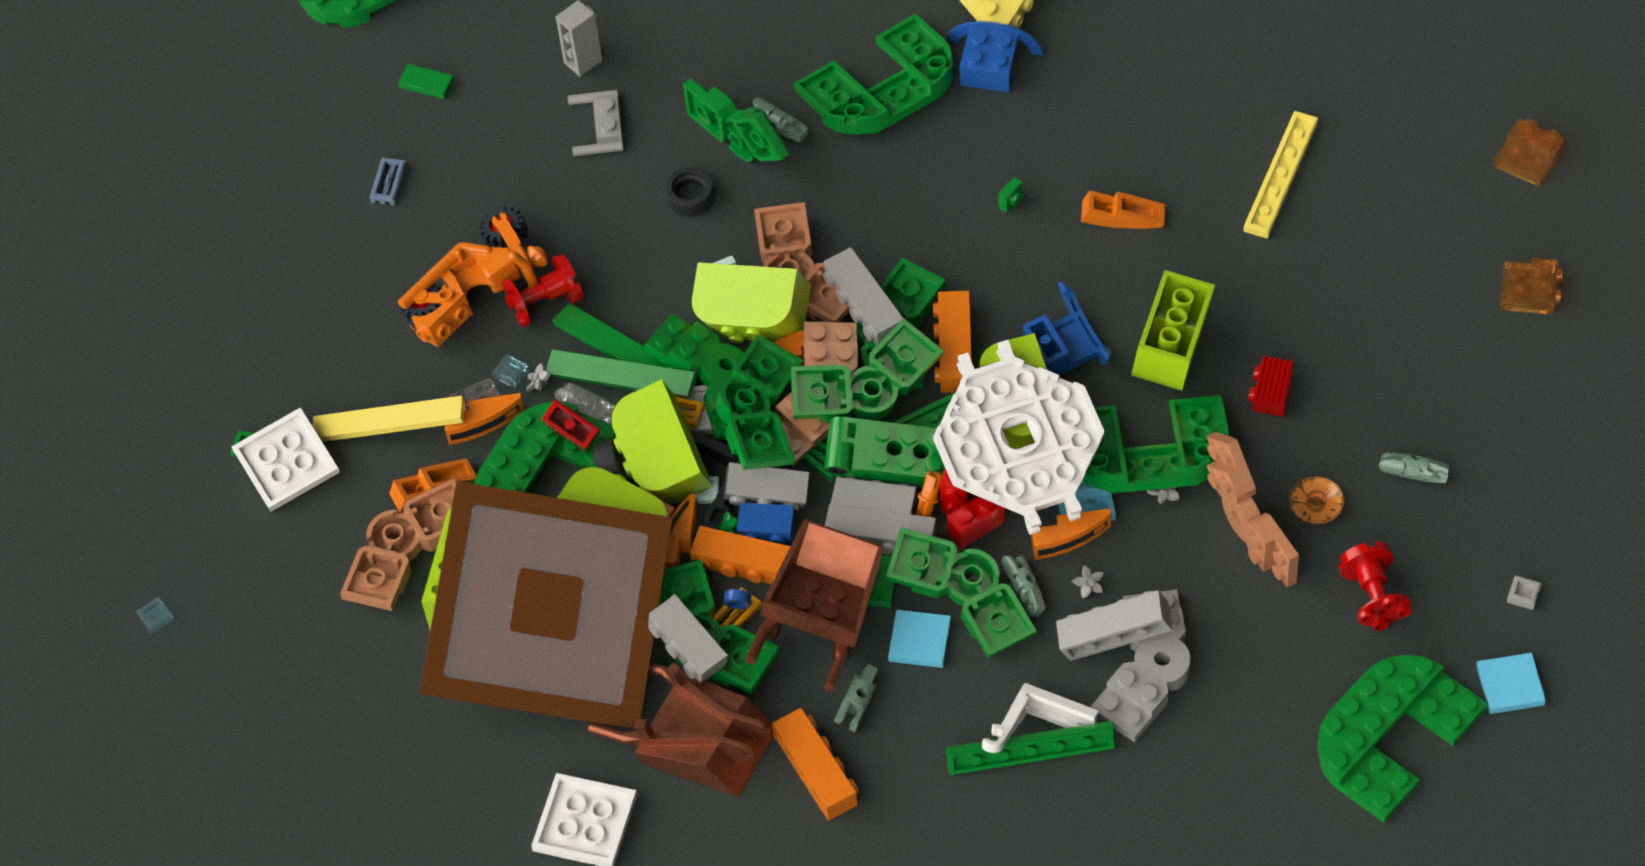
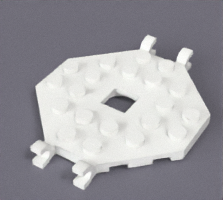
M1005 340L998 343L999 350H997V355L1000 359L999 362L974 369L968 353L958 356L959 362L957 367L963 377L945 411L940 425L934 433L933 440L953 486L1023 515L1027 530L1032 535L1040 532L1041 520L1036 513L1038 510L1064 502L1070 522L1080 519L1079 512H1082V508L1075 495L1105 431L1084 385L1077 382H1068L1059 378L1058 374L1041 367L1037 369L1025 364L1024 360L1014 356L1009 341ZM1026 422L1035 443L1019 449L1010 448L1002 430Z

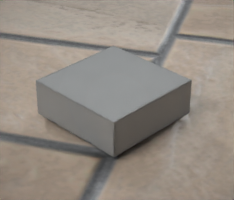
M1515 575L1507 597V603L1534 610L1542 583Z

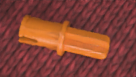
M927 471L922 492L918 493L920 500L915 515L931 517L934 505L939 501L937 496L942 474L933 471V475H931L932 472Z

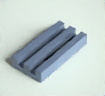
M381 158L369 197L371 203L380 201V204H386V202H390V205L395 206L407 168L406 160ZM388 164L390 165V169L385 180L382 194H379L380 187ZM397 166H398V170H397V173H396V176H395V180H394V183H393V186H392L391 193H390V195H388V194H389V191H390V187H391L392 181H393V177H394V174H395V171H396V168H397Z

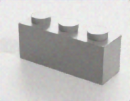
M577 0L555 17L564 63L581 77L602 61V46L599 42V30L596 26L594 10Z
M729 462L726 471L724 499L730 500V503L734 505L746 502L794 505V511L797 512L799 508L803 509L806 504L809 472L771 467L743 470L741 464Z
M837 477L831 504L914 515L917 496L916 487H910L907 484L895 485L878 480L865 481L854 477Z
M673 595L649 613L648 628L657 639L660 637L666 643L665 647L668 653L674 659L678 657L684 664V671L691 679L696 678L701 684L726 665L727 654L676 595Z

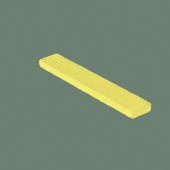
M1294 111L1245 222L1243 232L1268 239L1317 127L1318 117Z
M463 396L319 415L313 417V428L320 440L326 442L463 423L465 400Z

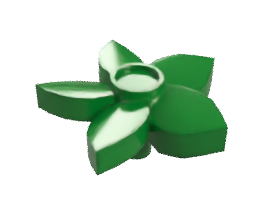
M726 511L723 523L718 524L717 528L718 530L735 534V532L737 533L738 519L734 518L731 512Z

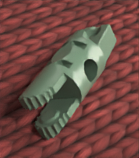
M754 98L752 107H759L767 114L772 122L773 130L783 137L797 142H801L806 138L809 129L794 116L762 98Z
M1391 451L1382 453L1378 468L1382 472L1433 483H1446L1450 465L1430 458L1407 453H1392Z
M1011 555L1002 557L1003 569L1019 602L1029 617H1038L1046 607L1039 585L1025 557L1017 556L1016 559Z
M868 664L861 676L854 675L834 722L840 724L844 720L846 712L854 715L850 722L849 730L856 732L877 686L872 683L877 673V668Z

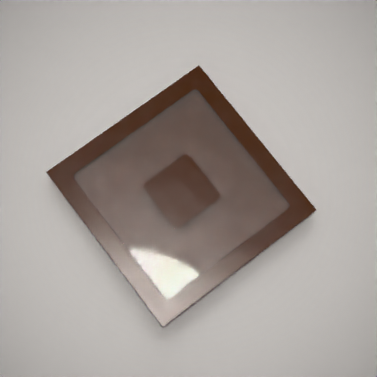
M456 481L419 694L636 730V720L641 719L654 637L648 628L649 613L659 605L672 517Z

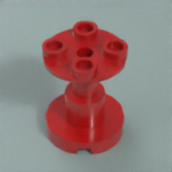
M559 254L552 257L551 263L554 271L539 277L538 284L521 292H518L516 286L509 278L501 281L503 289L507 294L504 296L506 303L510 309L515 308L517 311L515 315L522 328L530 324L526 306L545 297L551 301L564 294L572 304L584 299L580 283L576 284L574 278L576 274L565 255Z
M1375 541L1376 546L1368 547L1367 543H1362L1347 550L1340 557L1342 563H1338V567L1344 579L1359 581L1361 589L1369 592L1371 601L1365 604L1358 612L1357 619L1359 623L1364 626H1373L1375 631H1381L1386 629L1389 623L1409 616L1412 613V609L1410 606L1411 601L1406 595H1387L1384 585L1387 583V577L1384 571L1392 564L1393 554L1387 543Z

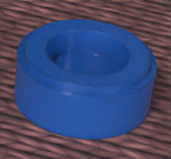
M727 590L724 593L723 603L732 609H746L751 605V594L744 590Z

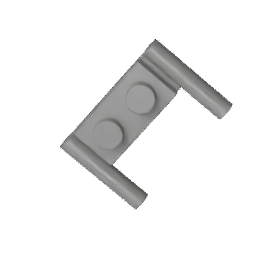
M617 90L568 95L569 105L593 103L597 144L572 147L573 157L623 151Z

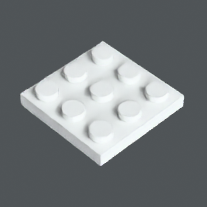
M301 408L232 446L235 455L270 512L340 472Z
M556 773L531 846L532 850L597 866H614L637 798V791Z

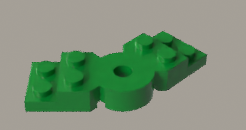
M691 78L683 83L687 115L718 141L725 142L729 139L731 144L728 147L740 159L746 162H751L755 158L759 161L782 160L789 155L785 148L784 140L777 131L773 130L770 118L762 109L753 107L743 111L736 108L731 97L726 92L722 93L716 87L707 91L702 84H697Z
M901 258L880 287L900 315L915 328H918L932 311V303L938 297V292L945 288L946 280ZM858 322L857 343L861 348V360L864 367L868 366L869 353L876 345L873 341L867 340L863 333V327ZM921 381L914 389L923 388V381ZM869 389L871 395L877 394L875 390Z
M671 314L645 343L643 350L672 369L695 372L699 376L702 383L707 387L703 401L714 438L717 441H727L724 434L727 424L717 415L715 401L723 383L731 377L736 364L744 352L733 345L720 343L718 335L699 322L695 321L691 326L676 315Z
M903 318L869 353L868 366L861 367L853 373L844 364L791 366L793 419H819V423H826L833 417L850 418L852 415H855L860 419L880 420L892 412L898 395H908L922 381L926 372L941 358L944 351ZM873 389L877 394L869 395L865 390Z
M757 334L736 364L731 377L723 383L715 401L717 415L727 424L724 434L732 455H738L743 470L792 465L795 460L780 417L770 411V406H775L791 381L790 367L801 366L803 360Z
M903 527L900 528L885 580L912 587V592L936 599L947 594L951 600L963 606L960 617L973 639H977L988 659L1036 635L1037 630L1010 585L998 584L999 568L995 560L988 553L978 549H966L964 552L958 553L954 542ZM973 574L978 578V581L969 582L965 576Z
M702 560L664 569L658 606L673 595H676L727 654L726 665L709 677V679L727 688L733 685L753 694L780 653L779 646L765 640L756 663H747L745 658L756 635L733 624L720 627L719 623L713 618L716 614L715 604ZM678 657L674 659L680 665H684Z

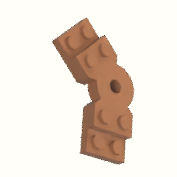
M805 202L754 209L761 261L764 263L763 267L797 269L811 284L807 316L814 321L820 318L825 322H841L849 313V308L846 304H841L836 295L835 288L827 285L823 277L825 272L824 262L814 265L810 258L812 256V246Z
M804 322V366L844 364L852 373L857 370V323ZM792 392L775 406L774 413L780 417L795 456V460L791 465L793 467L804 455L809 453L820 441L828 436L829 422L819 423V419L794 420Z
M1218 432L1206 436L1209 442L1207 446L1208 452L1216 460L1207 465L1210 473L1208 474V480L1222 497V505L1233 530L1246 542L1251 561L1255 565L1258 564L1263 572L1272 568L1274 576L1278 580H1282L1287 588L1296 584L1299 554L1271 515L1268 513L1260 514L1257 505L1251 497L1256 494V487L1237 439Z
M454 478L407 500L403 507V513L397 512V510H388L373 518L366 532L369 546L358 549L340 592L342 600L389 611L393 610L399 593H404L411 576L410 562L417 557L421 549L431 552L437 549L447 511L452 509L456 486Z

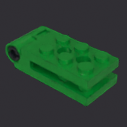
M833 417L829 421L824 471L827 474L836 476V478L854 477L858 480H878L887 484H907L923 488L927 471H931V475H933V471L943 475L945 466L933 440L937 428L849 417ZM889 452H894V453H896L897 455H896V456L890 455ZM920 455L924 457V459H919L915 456Z

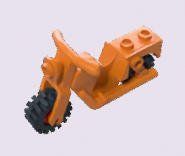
M501 206V210H498L497 207L493 208L494 213L492 214L488 211L486 213L487 218L482 217V224H479V231L485 245L468 242L458 243L412 288L409 287L407 292L402 294L398 304L407 323L412 329H417L415 333L422 341H428L434 346L439 347L471 315L474 316L466 298L467 292L474 286L489 285L494 293H498L503 290L501 281L509 278L512 282H515L520 278L521 273L528 282V288L539 283L532 267H545L547 265V254L538 246H529L527 253L522 245L525 243L524 238H528L527 232H529L522 212L518 208L514 209L513 206H509L507 209L506 206ZM440 277L444 282L442 287L439 284H435Z

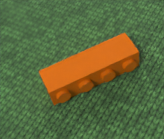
M969 291L938 292V302H933L934 318H939V324H934V339H939V345L937 346L944 351L938 360L940 361V367H935V383H940L941 393H954L960 385L963 375H961L957 367L959 362L958 356L968 353L971 359Z
M699 526L690 556L691 562L702 560L705 571L711 570L722 573L727 577L737 576L748 579L753 583L762 582L772 585L791 546Z
M799 708L772 723L775 739L828 821L858 806L856 794L859 793L857 785L852 778L847 779L844 775L845 768L838 757L833 758L830 753L831 747L825 736L820 737L816 731L818 730L817 725L811 715L806 716L802 708Z

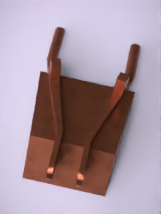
M804 519L763 601L760 616L767 619L760 625L745 658L746 662L749 664L756 663L767 636L775 640L781 633L782 624L792 626L835 641L832 651L834 663L824 685L825 690L833 692L847 661L848 646L852 648L856 646L884 546Z
M649 662L648 673L662 677L673 686L651 725L647 719H637L635 724L636 731L622 732L596 723H591L588 727V732L627 745L638 746L635 754L641 764L734 797H739L774 736L772 722L746 697L707 681L700 684L696 678L691 679L685 672H682L680 667L674 662L669 667Z

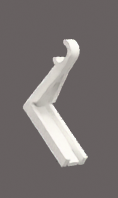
M1024 683L1002 724H992L991 733L993 736H998L999 739L997 741H991L988 738L983 739L982 748L990 753L1000 752L1024 719L1026 713L1069 728L1096 723L1098 710Z

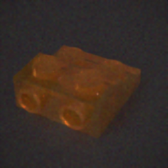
M1518 119L1507 135L1506 143L1494 159L1493 166L1540 187L1561 155L1565 139L1556 130L1550 129L1546 131L1539 128L1538 124L1531 119H1526L1525 121Z
M1531 258V263L1504 261L1500 310L1553 315L1555 304L1560 305L1561 289H1556V283H1561L1563 268L1558 267V260Z

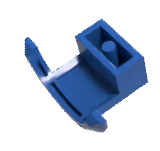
M996 21L964 23L953 28L947 36V43L959 44L960 38L968 34L959 67L960 86L1010 92L1014 75V56L1018 40L1022 41L1030 49L1031 54L1042 56L1044 54L1039 42L1026 31L1010 24Z
M1059 282V290L1070 315L1051 324L1045 314L1022 325L1024 336L1035 333L1046 369L1059 376L1094 358H1097L1102 365H1107L1112 351L1110 348H1106L1094 333L1079 306L1072 288Z

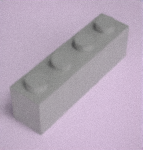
M850 247L824 261L825 272L823 277L829 287L833 286L835 288L836 295L841 304L848 306L854 322H859L862 325L863 333L867 340L873 341L877 346L903 317Z
M829 504L825 526L883 545V553L889 556L893 555L901 527L936 537L937 532L936 518L835 504Z
M1159 590L1147 591L1134 598L1121 599L1114 604L1094 607L1091 611L1071 614L1064 619L1056 621L1059 648L1070 661L1172 631L1169 603Z

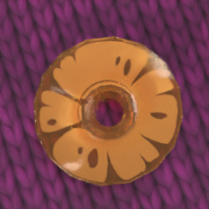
M1308 477L1299 481L1293 487L1290 494V507L1295 515L1303 521L1312 524H1322L1334 520L1341 513L1344 505L1343 493L1338 485L1330 479L1323 477ZM1317 503L1321 506H1313L1312 504Z

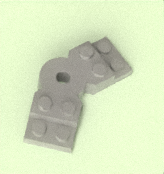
M1177 590L1160 592L1169 603L1172 631L1130 643V648L1135 651V661L1123 663L1108 680L1107 688L1090 707L1098 710L1097 718L1103 722L1111 721L1114 729L1134 742L1168 704V690L1172 692L1179 689L1189 677L1190 654L1184 644L1186 631ZM1142 594L1123 596V599L1134 598ZM1165 662L1167 663V665L1161 666L1157 663Z

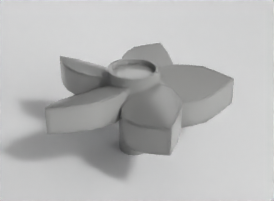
M540 363L535 373L528 374V379L532 382L528 385L526 391L530 392L534 388L541 391L542 385L546 386L550 374L546 372L544 364Z
M1176 487L1147 490L1148 494L1158 495V502L1160 504L1165 502L1166 499L1171 501L1179 499Z
M1085 565L1083 566V577H1076L1072 580L1075 585L1081 586L1082 598L1087 597L1091 590L1096 593H1103L1102 587L1097 582L1102 578L1104 572H1094L1091 575L1090 569Z

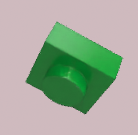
M1014 177L998 193L999 209L1008 213L1013 206L1016 207L1023 199L1022 181Z

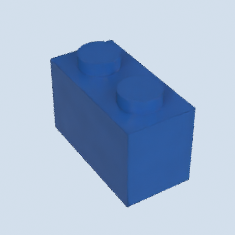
M740 503L737 534L791 546L796 520L794 505Z

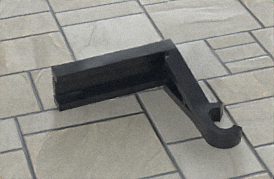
M689 428L700 455L727 467L729 462L741 464L738 455H732L729 445ZM725 481L704 516V523L708 528L718 530L716 523H711L716 513L721 512L725 515L726 511H729L727 505L730 500L724 499Z

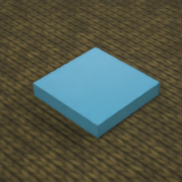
M896 610L888 655L889 662L943 668L951 616Z
M1532 653L1477 661L1476 667L1484 696L1488 703L1489 714L1545 705V697Z

